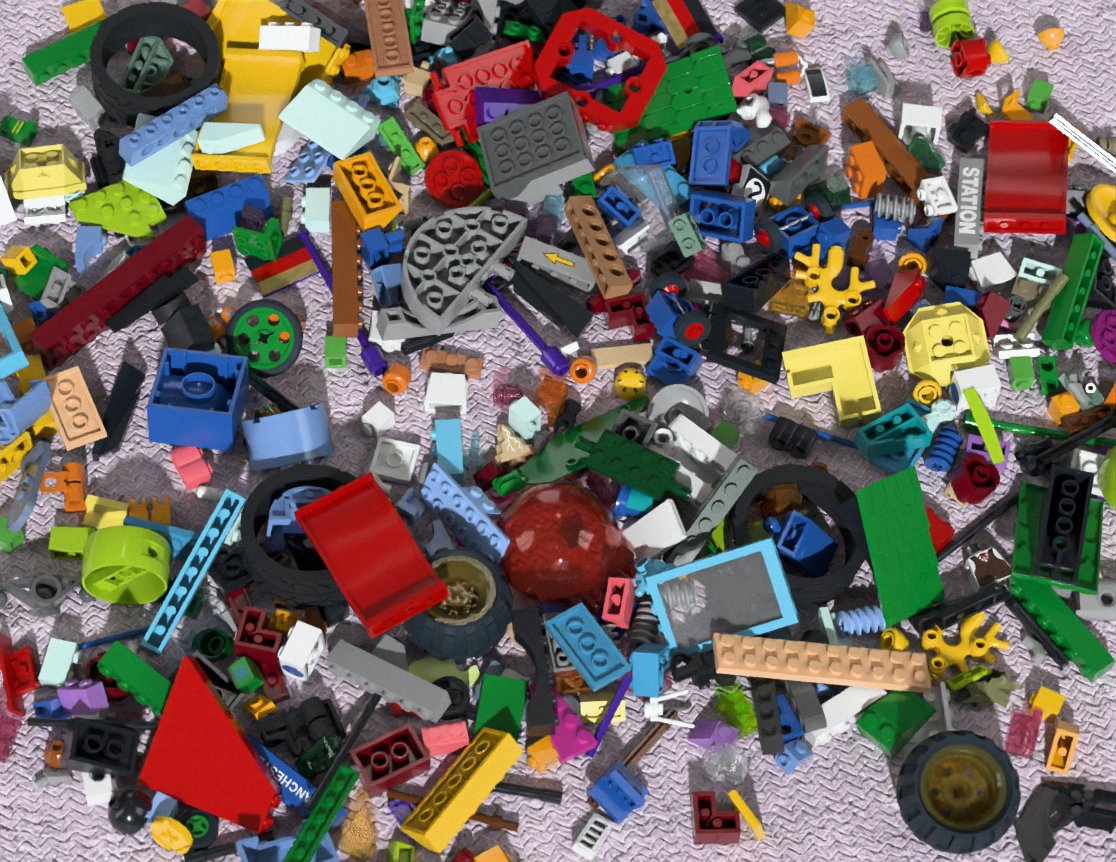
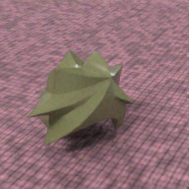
M992 669V674L987 679L966 685L971 695L960 704L976 703L978 712L994 702L1006 708L1011 692L1023 686L1013 682L1007 672Z

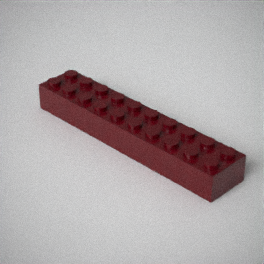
M188 215L183 217L30 333L34 354L40 353L42 364L50 371L62 366L69 357L76 355L82 347L93 342L103 331H107L109 328L104 323L162 275L170 279L184 266L188 269L193 262L201 259L207 252L204 229Z

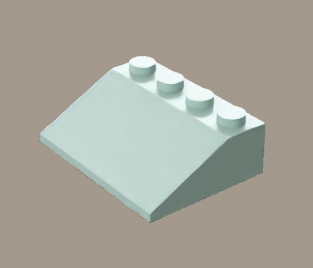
M318 78L307 84L278 117L342 161L374 139L381 121L373 113L368 112L356 102L348 99L341 92L333 89L326 82Z
M139 113L134 131L157 117ZM193 130L132 167L126 162L122 179L174 206L187 194L193 168L190 156L191 153H194L199 131Z

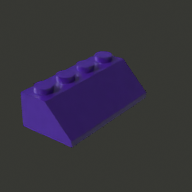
M475 87L476 126H482L541 102L543 98L540 97L538 90Z

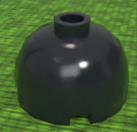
M126 789L119 792L108 803V820L116 831L125 836L126 834L130 836L136 834L148 820L145 815L147 810L150 812L152 810L151 798L143 792L134 789Z

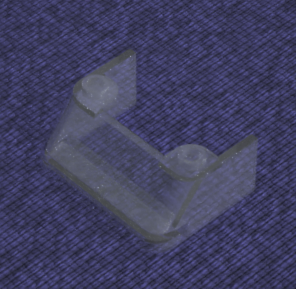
M659 165L621 166L600 181V185L615 184L621 194L626 198H632L635 206L642 211L639 214L641 221L648 223L650 226L646 232L638 237V242L627 250L628 254L651 252L676 240L668 221L682 215L667 176Z

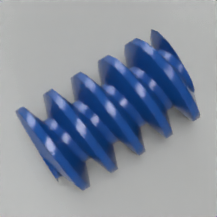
M943 426L940 429V433H938L924 462L928 469L935 472L950 471L951 465L957 457V452H959L960 446L963 444V439L955 429L949 426Z

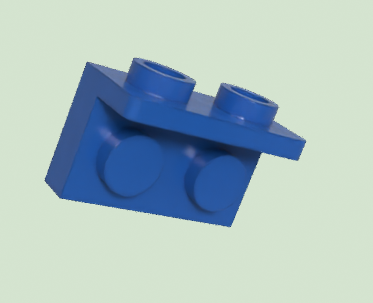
M664 138L652 140L653 144L647 146L645 142L635 144L634 149L629 150V154H633L637 173L676 164L671 140L664 141Z

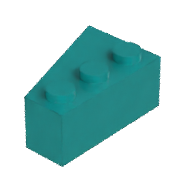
M908 402L858 429L854 444L865 458L928 447L930 446L933 433Z

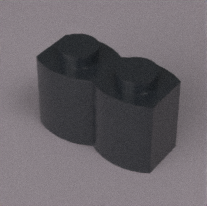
M473 14L461 26L452 31L447 36L446 41L462 59L473 56L477 47L488 43L492 33L480 18Z
M779 416L769 435L768 443L773 449L787 451L796 459H807L817 440V432L807 426L799 425L791 419Z

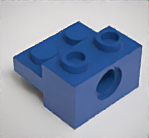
M579 35V42L575 43L572 62L566 66L565 81H569L570 84L575 86L586 81L593 83L594 51L586 50L587 35Z
M667 336L663 337L656 348V355L645 373L667 386L673 384L686 385L690 378H694L704 361L700 353Z

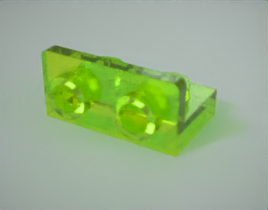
M741 689L727 696H724L723 693L718 695L717 711L721 716L724 715L727 721L726 724L740 729L738 739L758 731L756 715Z

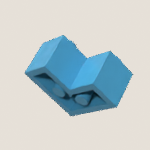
M644 643L630 655L629 663L632 667L631 677L633 678L630 688L632 689L633 696L659 697L664 693V670L670 666V644Z

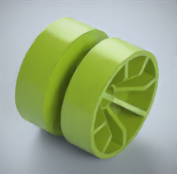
M940 0L930 8L929 17L933 27L934 39L940 47L951 48L955 40L974 37L975 30L967 1Z

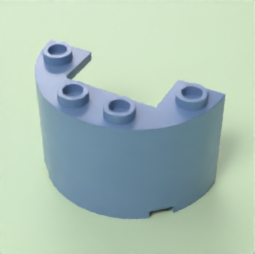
M31 380L29 384L32 389L21 398H15L11 392V387L6 381H0V444L11 443L48 412L51 406V388L45 380Z
M323 402L291 411L241 421L252 471H258V474L270 472V468L279 466L280 470L293 467L292 464L301 462V465L314 463L313 458L320 457V460L330 458L332 453L335 452Z
M302 486L287 490L278 500L275 499L269 511L263 551L265 553H285L284 536H307L303 529L298 526L294 511L332 491L320 487Z
M307 819L300 823L297 834H285L277 840L270 842L265 840L258 843V836L251 838L247 836L239 839L235 846L241 862H282ZM328 832L311 862H340Z

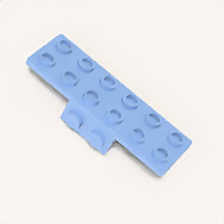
M368 94L344 95L362 108L365 107L370 99ZM310 139L294 165L289 169L284 180L291 183H314L327 162L334 155Z
M433 463L419 493V497L465 547H469L470 551L475 553L479 551L491 558L493 564L499 566L510 543V539L492 521L499 519L502 512L483 493L482 489L477 486L461 488L439 463Z

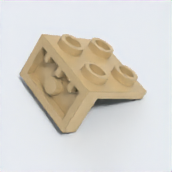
M396 156L394 163H390L389 177L386 180L402 206V210L399 213L409 216L411 211V188L409 185L400 183L401 157Z

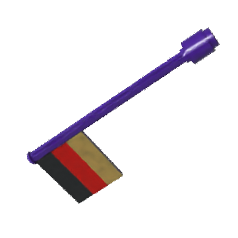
M654 0L651 2L654 11L677 51L671 53L672 57L678 56L688 47L686 44L688 38L697 33H708L712 36L713 43H723V35L717 33L699 0ZM647 63L595 84L586 81L571 88L576 91H586L592 99H595L597 92L642 74ZM578 101L577 104L581 105L584 104V102Z
M301 230L296 237L283 242L275 261L262 260L256 256L244 259L264 298L319 273L332 294V276L309 238L307 230ZM358 329V337L356 338L363 348L361 358L364 364L374 376L383 375L388 367L387 360L380 348L376 345H371L363 330Z

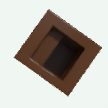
M862 230L857 234L848 256L847 266L858 267L859 270L866 272L870 259L868 253L872 250L875 238L872 232Z

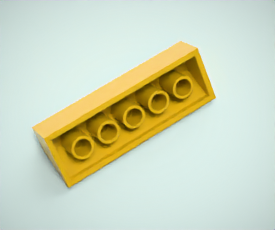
M483 727L401 825L400 829L426 849L441 853L442 850L447 848L455 834L463 828L468 818L477 811L482 801L490 795L491 790L504 778L509 768L518 761L519 756L523 753V749L509 733Z

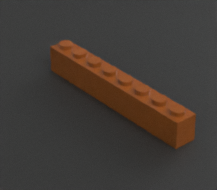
M863 98L843 107L841 120L861 143L873 141L889 176L909 199L913 198L914 204L917 203L916 207L925 217H929L925 215L924 205L918 199L917 189H919L921 180L932 178L931 174L920 165L919 160L913 157L908 151L907 146L900 142L895 132L887 127L883 118L878 116L872 106ZM955 212L939 215L938 217H941L943 223L954 218Z
M331 200L333 337H358V329H362V316H358V313H362V301H358V297H362V285H358V282H361V270H357V266H361V254H357V251H360V239H356V236H360V226L356 224V219L345 200Z

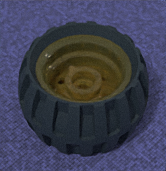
M948 730L926 738L908 754L899 771L896 798L904 823L908 825L917 839L941 852L968 854L993 845L1004 836L1013 824L1021 800L1020 779L1017 769H1014L1010 761V756L1005 750H1001L995 745L992 739L975 734L973 731ZM949 769V776H944L942 770ZM966 769L972 771L973 775L971 777L965 774ZM932 788L940 792L938 796L931 794ZM977 789L984 791L983 797L977 795ZM954 790L959 791L958 798L954 797ZM945 807L950 808L949 816L943 814ZM966 809L973 811V816H967Z

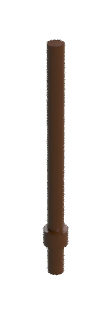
M390 788L387 792L388 798L398 799L415 805H419L424 799L423 797ZM475 812L468 818L488 824L494 829L499 830L503 828L518 832L520 824L505 820L503 816L495 814L490 816Z

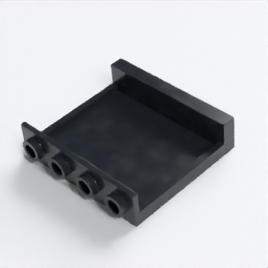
M285 0L280 8L299 22L312 23L313 27L321 29L320 36L339 49H343L348 39V45L357 52L371 48L369 35L314 0Z

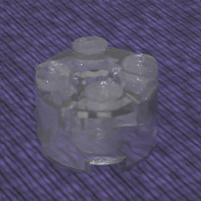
M747 389L732 391L723 402L721 422L725 420L740 432L739 437L754 435L758 433L762 424L764 402L759 395L756 396L753 393H749Z
M712 742L701 767L702 777L709 782H715V780L722 782L723 787L726 789L736 790V787L742 786L745 781L752 757H745V751L734 745L723 743V746H716L717 743Z

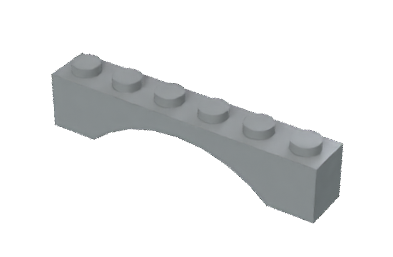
M475 0V5L480 11L484 24L490 29L492 35L489 42L485 45H480L470 59L493 52L495 49V40L492 39L493 35H497L498 23L495 22L496 17L500 18L501 6H498L499 0Z
M494 296L488 307L475 299L467 303L441 334L498 327L502 308L497 297ZM401 307L380 309L376 327L382 341L436 335L423 326L410 311Z

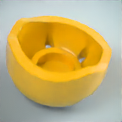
M635 368L621 370L614 381L616 394L625 400H634L643 396L646 391V379L643 373Z

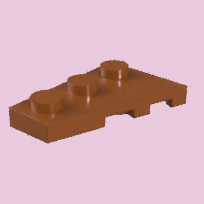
M797 116L788 161H793L796 154L808 146L826 145L832 133Z

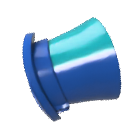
M618 482L614 508L616 519H621L622 516L627 517V515L641 519L652 511V498Z

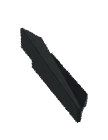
M518 261L513 263L512 269H515L513 290L516 294L561 329L565 325L577 338L590 326L594 316L592 312Z
M185 266L170 279L162 275L104 324L113 333L123 328H128L140 317L197 283L199 278Z
M126 361L122 363L102 421L107 437L95 441L92 449L93 461L96 462L107 453L112 452L114 454L120 451L140 400L137 392L145 381L146 375Z

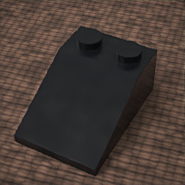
M197 650L188 653L187 655H192L197 659L229 710L232 711L245 693L238 691L234 683ZM181 663L167 679L172 684H174Z
M75 717L67 724L60 767L85 773L133 776L140 733Z

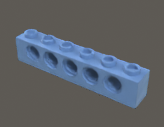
M215 83L119 139V155L130 167L136 165L202 126L204 122H209L227 111L228 96Z

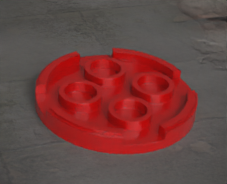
M454 150L438 153L428 163L425 170L424 181L429 195L438 204L446 208L457 209L467 207L479 197L483 189L484 181L479 168L480 165L472 156L463 151Z

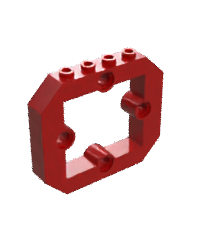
M586 7L561 15L533 66L532 74L540 97L543 100L568 91L579 108L583 122H590L600 131L614 133L638 125L666 73L667 65L658 42L590 7ZM579 28L605 40L606 47L611 52L618 53L624 50L648 62L640 78L631 77L626 81L623 96L627 101L620 113L592 99L588 92L576 91L552 78L558 66H568L572 62L575 50L571 42ZM612 38H618L620 42H615ZM564 51L568 53V55L563 56L559 52ZM630 87H635L638 91L633 92L630 90ZM578 101H582V102H584L586 105H585V106H580V105L577 104V102H578Z

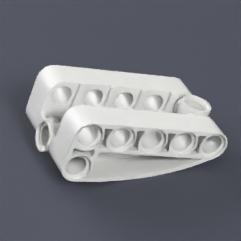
M679 414L666 428L658 429L654 433V440L648 443L646 447L680 463L681 467L675 478L678 482L692 487L693 490L691 495H687L689 496L688 500H684V498L670 493V495L692 514H695L737 456L736 453L682 414Z

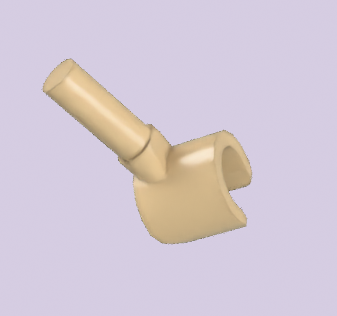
M949 482L945 486V496L953 498L963 509L966 508L967 505L957 500L956 493L951 486V482Z

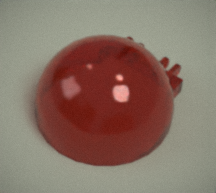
M565 481L542 482L530 486L510 501L503 509L496 524L510 539L499 567L505 574L511 587L526 597L545 603L562 604L567 609L582 602L587 609L596 613L599 610V605L594 602L593 598L604 605L606 595L602 590L608 585L609 577L627 578L622 574L624 572L631 579L636 578L635 574L637 571L631 566L634 561V553L622 544L619 525L610 507L596 493L584 486Z

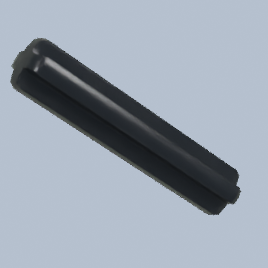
M454 333L441 334L440 336H421L403 343L400 350L404 355H408L454 336Z

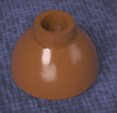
M54 739L45 747L44 760L53 769H64L60 767L65 739Z

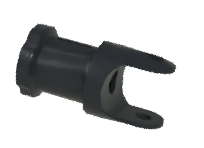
M567 399L563 404L564 409L558 415L554 425V433H557L559 428L565 427L567 428V435H570L576 423L575 418L582 410L580 403Z
M1048 435L1034 442L1028 441L1024 447L1015 452V458L1021 461L1022 457L1026 454L1038 455L1053 447V442Z

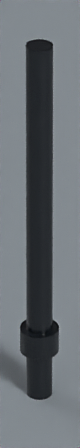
M28 717L27 725L67 727V724L73 718ZM138 718L135 721L88 719L124 729L135 730L136 732L157 730L160 722L146 721V719Z

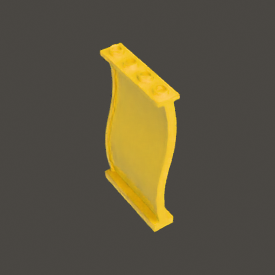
M218 0L206 23H208L216 35L220 50V64L224 65L226 48L259 49L260 26H268V22L280 23V26H284L286 22L296 23V26H301V22L268 0ZM320 36L319 52H302L305 67L304 70H301L295 97L307 84L316 78L323 80L327 85L331 86L330 83L338 75L340 65L348 57L351 46L346 43L343 49H339Z
M226 48V59L219 87L228 96L227 111L209 122L261 124L266 138L265 141L224 154H203L197 137L194 153H191L190 157L195 169L271 174L274 150L284 123L278 117L295 97L301 70H304L305 67L302 52Z

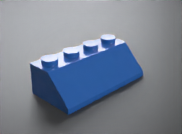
M260 174L187 200L184 205L186 215L204 229L205 242L231 233L233 226L245 228L274 217L269 194Z

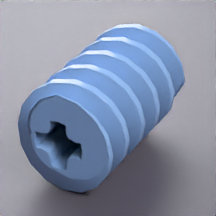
M877 605L866 606L863 609L843 610L837 614L836 625L842 638L845 637V632L848 637H852L853 630L857 636H860L862 630L866 635L869 634L870 629L873 633L877 632L878 627L881 632L886 629L883 612Z

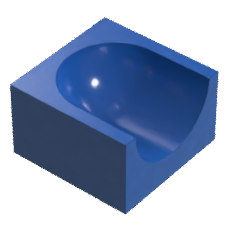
M165 347L147 404L149 442L233 452L249 395L248 357Z

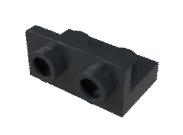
M974 107L969 112L965 111L957 123L954 122L948 130V142L966 154L990 131V125L975 116L977 109Z

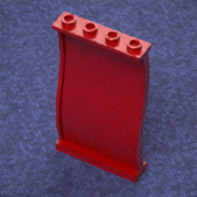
M990 120L984 232L1066 233L1069 137L1049 123V121Z
M371 472L358 476L354 481L341 485L333 492L322 495L317 500L308 505H303L294 511L298 526L303 529L315 547L343 596L366 629L370 639L449 598L446 584L430 566Z

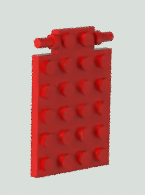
M529 40L441 69L447 88L444 87L443 83L441 84L437 71L429 73L434 86L432 87L434 91L431 94L444 130H449L450 136L453 135L457 148L465 146L460 134L462 132L460 126L463 127L469 144L479 141L475 117V87L538 90L532 74L536 58Z

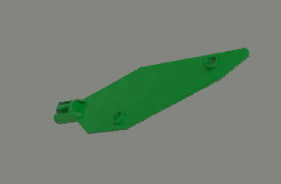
M641 396L574 427L570 435H567V431L554 436L544 445L539 453L533 455L519 469H514L495 478L492 481L493 488L504 498L524 489L527 485H549L585 468V462L590 454L575 448L576 440L580 441L578 437L582 435L595 443L598 442L605 428L611 431L622 408L635 414L641 413L648 403L649 397Z

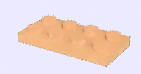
M78 366L39 379L45 380L51 388L50 412L67 451L107 437L104 425Z

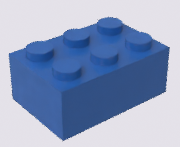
M706 190L691 193L690 211L702 236L739 243L753 239L756 199Z

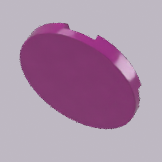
M1111 309L1102 311L1093 318L1090 332L1098 352L1108 362L1116 365V310Z

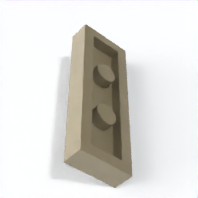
M419 101L404 112L407 120L430 139L434 140L442 149L454 141L453 135L450 136L449 130H444L441 120Z

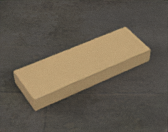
M651 343L590 349V357L596 361L597 370L649 365L654 358Z

